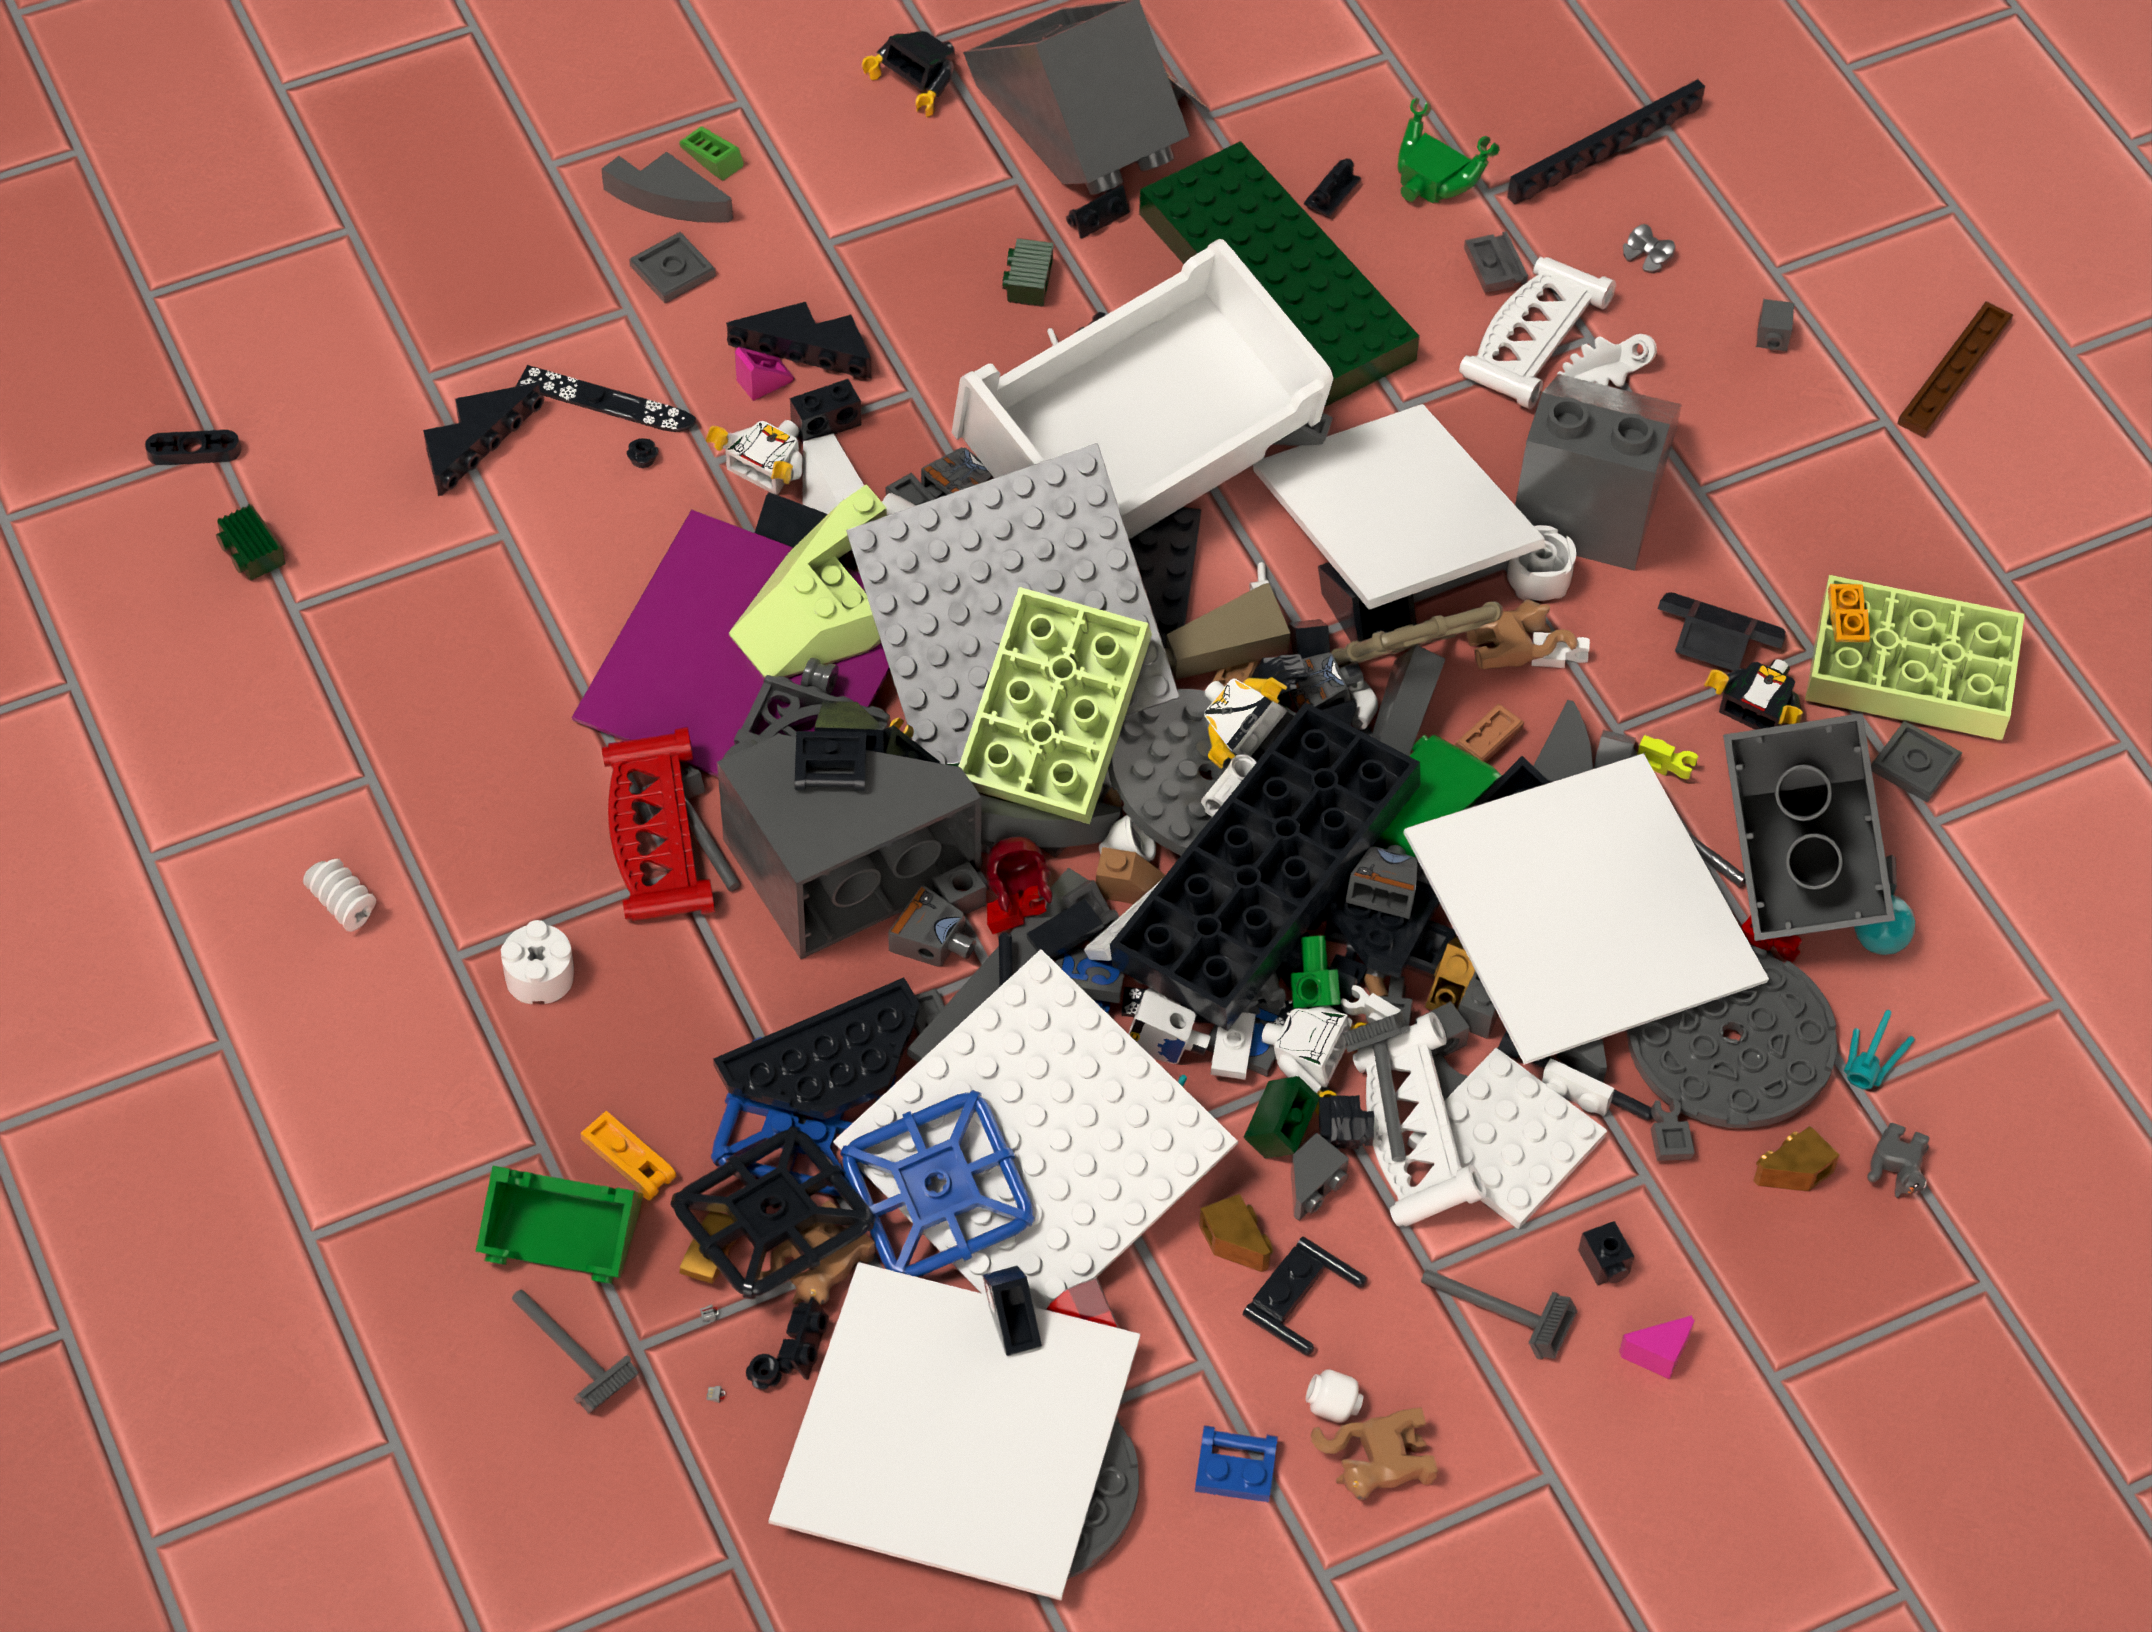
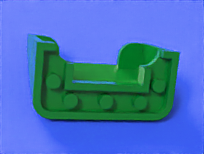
M1424 735L1412 747L1414 752L1410 757L1420 762V787L1373 847L1387 849L1391 845H1398L1405 850L1406 855L1416 858L1403 833L1405 828L1475 807V803L1502 776L1493 766L1436 735H1432L1430 738Z
M492 1165L475 1252L486 1254L485 1261L506 1265L507 1258L589 1272L592 1273V1281L612 1284L614 1277L621 1278L641 1208L643 1193Z

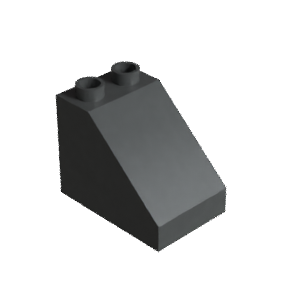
M1119 0L1061 8L963 52L977 88L1062 184L1086 183L1090 195L1107 191L1123 183L1124 180L1119 169L1137 161L1140 171L1150 170L1174 159L1170 145L1190 136L1140 0Z
M1558 374L1542 392L1526 441L1515 506L1533 526H1550L1558 529V534L1566 538L1568 536L1572 539L1576 548V556L1634 571L1675 436L1682 404Z
M1863 713L1724 734V745L1755 941L1895 921Z
M782 734L775 735L760 743H757L755 740L739 742L725 753L722 760L717 762L723 840L800 960L903 912L921 885L933 891V878L967 862L971 863L976 872L981 871L982 797L961 767L866 750L865 791H855L854 787H806V790H795L796 737ZM806 768V773L855 774V768Z

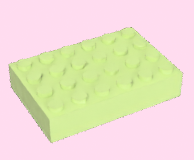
M1829 575L1821 605L1805 700L2002 740L2011 716L2025 614ZM1830 584H1863L1865 609H1868L1869 642L1835 641L1828 599Z
M1019 587L959 767L962 768L976 790L983 794L1090 824L1152 637L1149 624Z

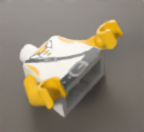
M1273 677L1268 679L1248 678L1243 683L1233 678L1226 686H1223L1219 681H1214L1206 688L1205 696L1212 702L1204 714L1210 723L1208 733L1212 748L1208 753V758L1215 765L1222 769L1223 762L1228 757L1230 759L1235 757L1231 751L1237 755L1243 754L1251 757L1287 712L1284 707L1278 704L1279 700L1277 699L1280 691L1287 689L1286 685Z

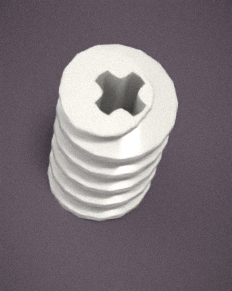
M340 859L318 862L311 866L304 875L303 884L310 889L311 893L318 898L323 906L327 907V910L335 916L336 920L343 924L346 931L352 932L359 929L369 919L370 913L376 905V898L373 894H368V889L364 885H360L359 879L356 876H352V872L344 867Z

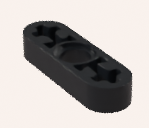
M231 430L156 433L151 435L145 442L148 460L155 465L230 462L235 460L241 453L238 435ZM192 443L201 445V448L195 452L185 450V447ZM223 444H228L227 448H223Z

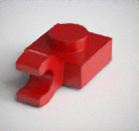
M1038 886L1027 888L1023 892L1022 897L1019 893L1009 896L1008 912H1004L1000 908L998 899L987 904V926L992 935L1023 925L1024 917L1040 915L1047 911L1045 899L1037 902L1032 901L1040 897Z
M1751 915L1740 927L1749 943L1767 950V953L1772 947H1775L1778 953L1789 962H1794L1800 955L1801 951L1797 948L1801 945L1802 939L1796 935L1755 941Z

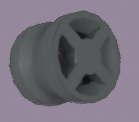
M810 658L802 675L801 686L817 687L824 693L831 695L836 685L839 667L834 664L824 665L821 664L819 659Z

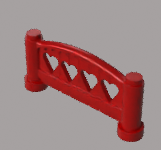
M688 727L677 728L675 733L609 743L608 746L602 747L604 766H611L613 769L608 797V825L611 846L621 877L630 893L628 899H622L625 919L638 921L701 911L702 915L716 913L711 880L697 881L680 767V762L693 760ZM633 771H638L658 779L640 794H632L630 792V787L633 784L628 779V775ZM638 801L662 809L643 825H638L634 822L637 813L632 809V806ZM648 832L666 839L665 842L650 854L641 855L638 853L641 843L637 841L636 837L639 833ZM646 862H651L671 870L652 886H646L642 883L645 873L640 869Z

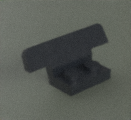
M1672 592L1666 593L1658 606L1659 610L1686 618L1675 652L1732 671L1740 669L1750 639L1781 649L1786 633L1779 626Z

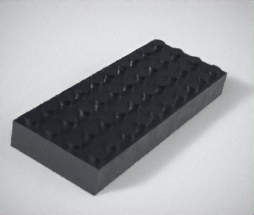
M1305 702L1110 943L1112 966L1228 1031L1351 875L1368 849L1373 847L1420 787V762Z

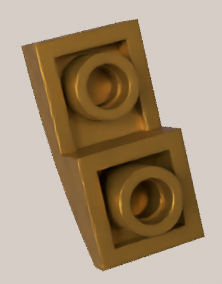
M710 1211L701 1225L712 1236L734 1223V1221L727 1214ZM693 1238L680 1265L679 1274L713 1284L721 1272L711 1259L704 1258L699 1251V1244ZM737 1240L731 1242L730 1244L722 1248V1251L727 1257L728 1251L731 1249V1247Z

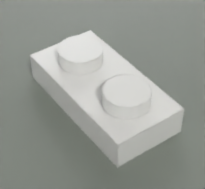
M1550 1058L1544 1069L1542 1082L1546 1084V1087L1578 1104L1587 1112H1595L1603 1117L1605 1116L1611 1104L1614 1092L1613 1087Z

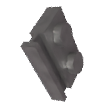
M1507 231L1502 232V235L1497 237L1492 234L1465 240L1464 250L1484 293L1514 287V284L1519 282L1522 285L1527 283L1528 275Z

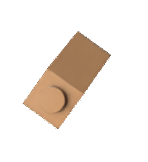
M1102 847L1096 873V884L1104 899L1134 904L1154 887L1165 874L1136 852Z

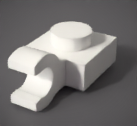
M1534 632L1533 644L1542 645L1550 633ZM1578 637L1577 647L1573 650L1566 643L1558 642L1550 655L1532 660V666L1564 668L1565 660L1578 663L1588 662L1590 639Z
M1353 985L1351 988L1352 995L1359 1000L1354 1003L1348 1002L1344 998L1341 1000V1008L1345 1013L1349 1015L1365 1014L1368 1024L1401 1012L1400 1009L1376 994L1372 993L1369 996L1363 988Z

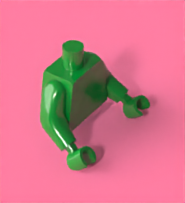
M1414 98L1410 103V109L1414 116L1409 118L1398 155L1397 168L1401 174L1400 183L1403 186L1400 190L1401 195L1409 202H1413L1417 197L1421 196L1431 203H1437L1442 199H1449L1468 191L1477 184L1489 163L1487 158L1494 157L1499 153V145L1493 143L1490 149L1487 150V145L1490 143L1491 138L1483 136L1477 143L1480 154H1476L1470 159L1429 134L1424 133L1422 135L1424 126L1422 118L1430 113L1431 105L1426 101L1424 109L1418 112L1419 98Z

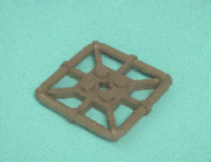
M1487 602L1483 607L1444 618L1442 615H1438L1418 625L1404 626L1388 633L1384 631L1376 632L1372 638L1362 642L1353 641L1347 644L1345 649L1338 648L1331 653L1338 667L1342 668L1354 662L1360 663L1383 655L1399 653L1415 645L1420 646L1450 639L1457 634L1480 628L1485 624L1499 620L1503 615V608L1498 602Z

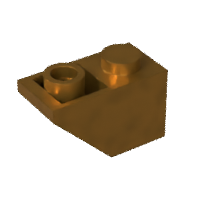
M1457 937L1447 944L1425 1008L1434 1010L1452 1002L1456 1009H1459V1004L1475 973V969Z
M1809 1126L1801 1133L1797 1131L1791 1133L1782 1143V1147L1775 1152L1769 1150L1764 1153L1756 1163L1757 1170L1753 1181L1758 1186L1809 1192L1834 1173L1840 1154Z
M1240 1194L1200 1209L1199 1227L1213 1255L1260 1272L1268 1270L1270 1255L1273 1254L1271 1242L1266 1234L1261 1235L1257 1227L1258 1221L1253 1207L1250 1204L1246 1205Z

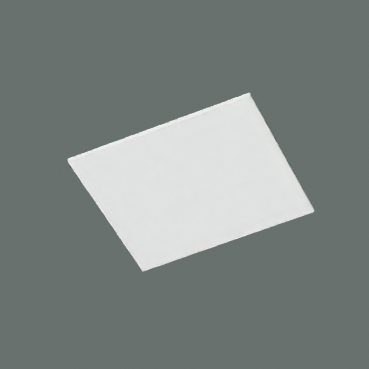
M1644 753L1408 827L1403 831L1524 1065L1767 983L1769 980Z
M1041 949L833 1141L842 1151L844 1145H849L857 1137L903 1118L902 1114L911 1111L913 1114L957 1094L970 1093L972 1090L982 1093V1098L990 1106L1007 1147L1012 1148L1015 1154L1013 1161L1030 1198L1033 1209L1032 1215L1035 1219L1031 1227L1027 1226L1019 1234L971 1254L973 1258L964 1261L962 1258L952 1264L981 1294L985 1295L987 1294L982 1275L1018 1265L1027 1276L1033 1307L1044 1310L1064 1290L1078 1283L1098 1277L1238 1144V1141ZM963 1108L918 1127L926 1149L950 1139ZM977 1112L973 1114L960 1144L967 1164L994 1153ZM909 1131L864 1150L867 1153L894 1163L918 1153ZM857 1163L860 1171L887 1198L900 1194L892 1174L863 1163ZM995 1166L973 1176L981 1195L1018 1208L1000 1166ZM937 1176L931 1179L932 1185L927 1187V1190H934L936 1193L941 1192L943 1186L946 1185V1179L940 1181ZM906 1205L898 1208L913 1224ZM981 1207L956 1216L965 1241L1013 1221V1219ZM947 1221L930 1227L922 1233L940 1252L957 1245Z
M858 1262L771 1511L769 1523L1061 1600L1140 1340V1334L1034 1307L1042 1346L1006 1356L989 1308L987 1295Z

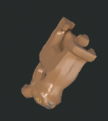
M1526 599L1515 610L1503 611V615L1499 620L1466 632L1470 646H1480L1488 642H1494L1495 647L1492 649H1488L1486 646L1474 649L1478 668L1482 670L1507 666L1520 667L1531 660L1550 655L1558 642L1566 643L1571 650L1576 649L1578 640L1568 630L1560 629L1551 633L1550 627L1546 624V614L1550 611L1549 604L1541 605L1530 599ZM1527 632L1550 634L1542 645L1533 644Z
M830 1200L821 1205V1207L838 1208ZM817 1222L801 1231L800 1234L813 1249L849 1227L844 1228L841 1225L835 1226L830 1223ZM864 1234L857 1240L821 1260L820 1266L807 1270L791 1278V1282L796 1287V1293L792 1302L798 1304L804 1300L809 1303L810 1297H814L820 1305L826 1304L829 1300L831 1287L846 1279L856 1263L860 1261L869 1263L874 1259V1253L876 1252L875 1242ZM789 1240L779 1245L771 1253V1269L769 1271H761L759 1280L785 1265V1257L792 1256L796 1259L801 1256Z
M1422 1407L1400 1410L1386 1417L1371 1418L1364 1423L1351 1422L1342 1425L1332 1440H1327L1319 1427L1314 1428L1311 1432L1312 1443L1318 1450L1324 1453L1335 1454L1347 1446L1352 1436L1360 1438L1369 1462L1342 1460V1467L1345 1470L1336 1479L1337 1484H1345L1347 1490L1354 1493L1358 1500L1367 1499L1376 1488H1395L1411 1479H1419L1423 1485H1431L1437 1476L1438 1470L1434 1456L1406 1455L1405 1448H1411L1415 1453L1423 1452L1426 1448V1442L1422 1440L1421 1435L1414 1434V1427L1420 1428L1426 1425Z

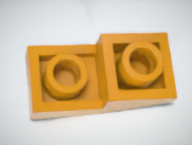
M1830 584L1828 599L1835 641L1869 642L1868 609H1865L1863 584Z

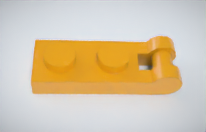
M605 1111L580 1133L581 1140L632 1183L640 1193H643V1197L647 1200H651L658 1194L660 1186L664 1183L669 1184L677 1177L674 1169L608 1111ZM650 1167L655 1173L648 1178L643 1172Z

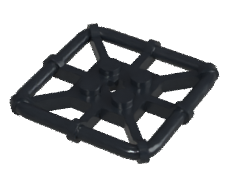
M790 1126L789 1130L773 1135L739 1156L734 1154L728 1157L725 1164L687 1185L681 1191L674 1193L670 1203L677 1218L699 1244V1251L704 1258L711 1259L730 1285L737 1292L743 1294L744 1299L753 1300L756 1296L771 1291L804 1270L817 1268L820 1266L821 1260L857 1240L867 1231L872 1230L876 1219L869 1206L845 1179L843 1169L839 1165H834L814 1140L801 1131L800 1127ZM799 1146L821 1171L801 1184L790 1173L796 1148ZM783 1147L778 1167L756 1180L747 1167ZM733 1175L738 1177L745 1186L728 1197L702 1194ZM827 1186L834 1187L852 1210L817 1206L810 1196ZM768 1206H772L774 1209L781 1207L776 1213L767 1214L766 1212ZM690 1210L724 1212L731 1217L734 1223L710 1236ZM817 1222L850 1226L813 1249L800 1234L801 1231ZM743 1235L754 1246L745 1278L722 1251L723 1247ZM789 1240L801 1256L759 1280L766 1252Z

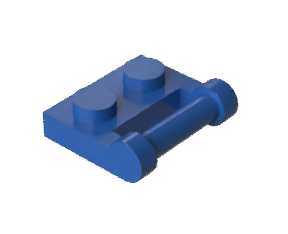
M1204 1425L1195 1492L1269 1503L1278 1436L1267 1435L1266 1438L1220 1432L1215 1431V1427ZM1219 1446L1264 1453V1459L1261 1461L1212 1453V1447Z

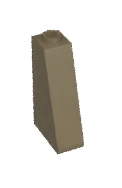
M1266 583L1168 633L1166 636V648L1164 649L1175 680L1261 660L1262 658L1287 654L1289 651L1290 631L1269 583Z

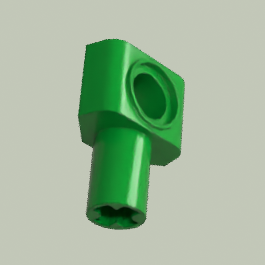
M1325 936L1302 937L1304 972L1291 974L1293 1009L1340 1005L1338 969L1328 970Z

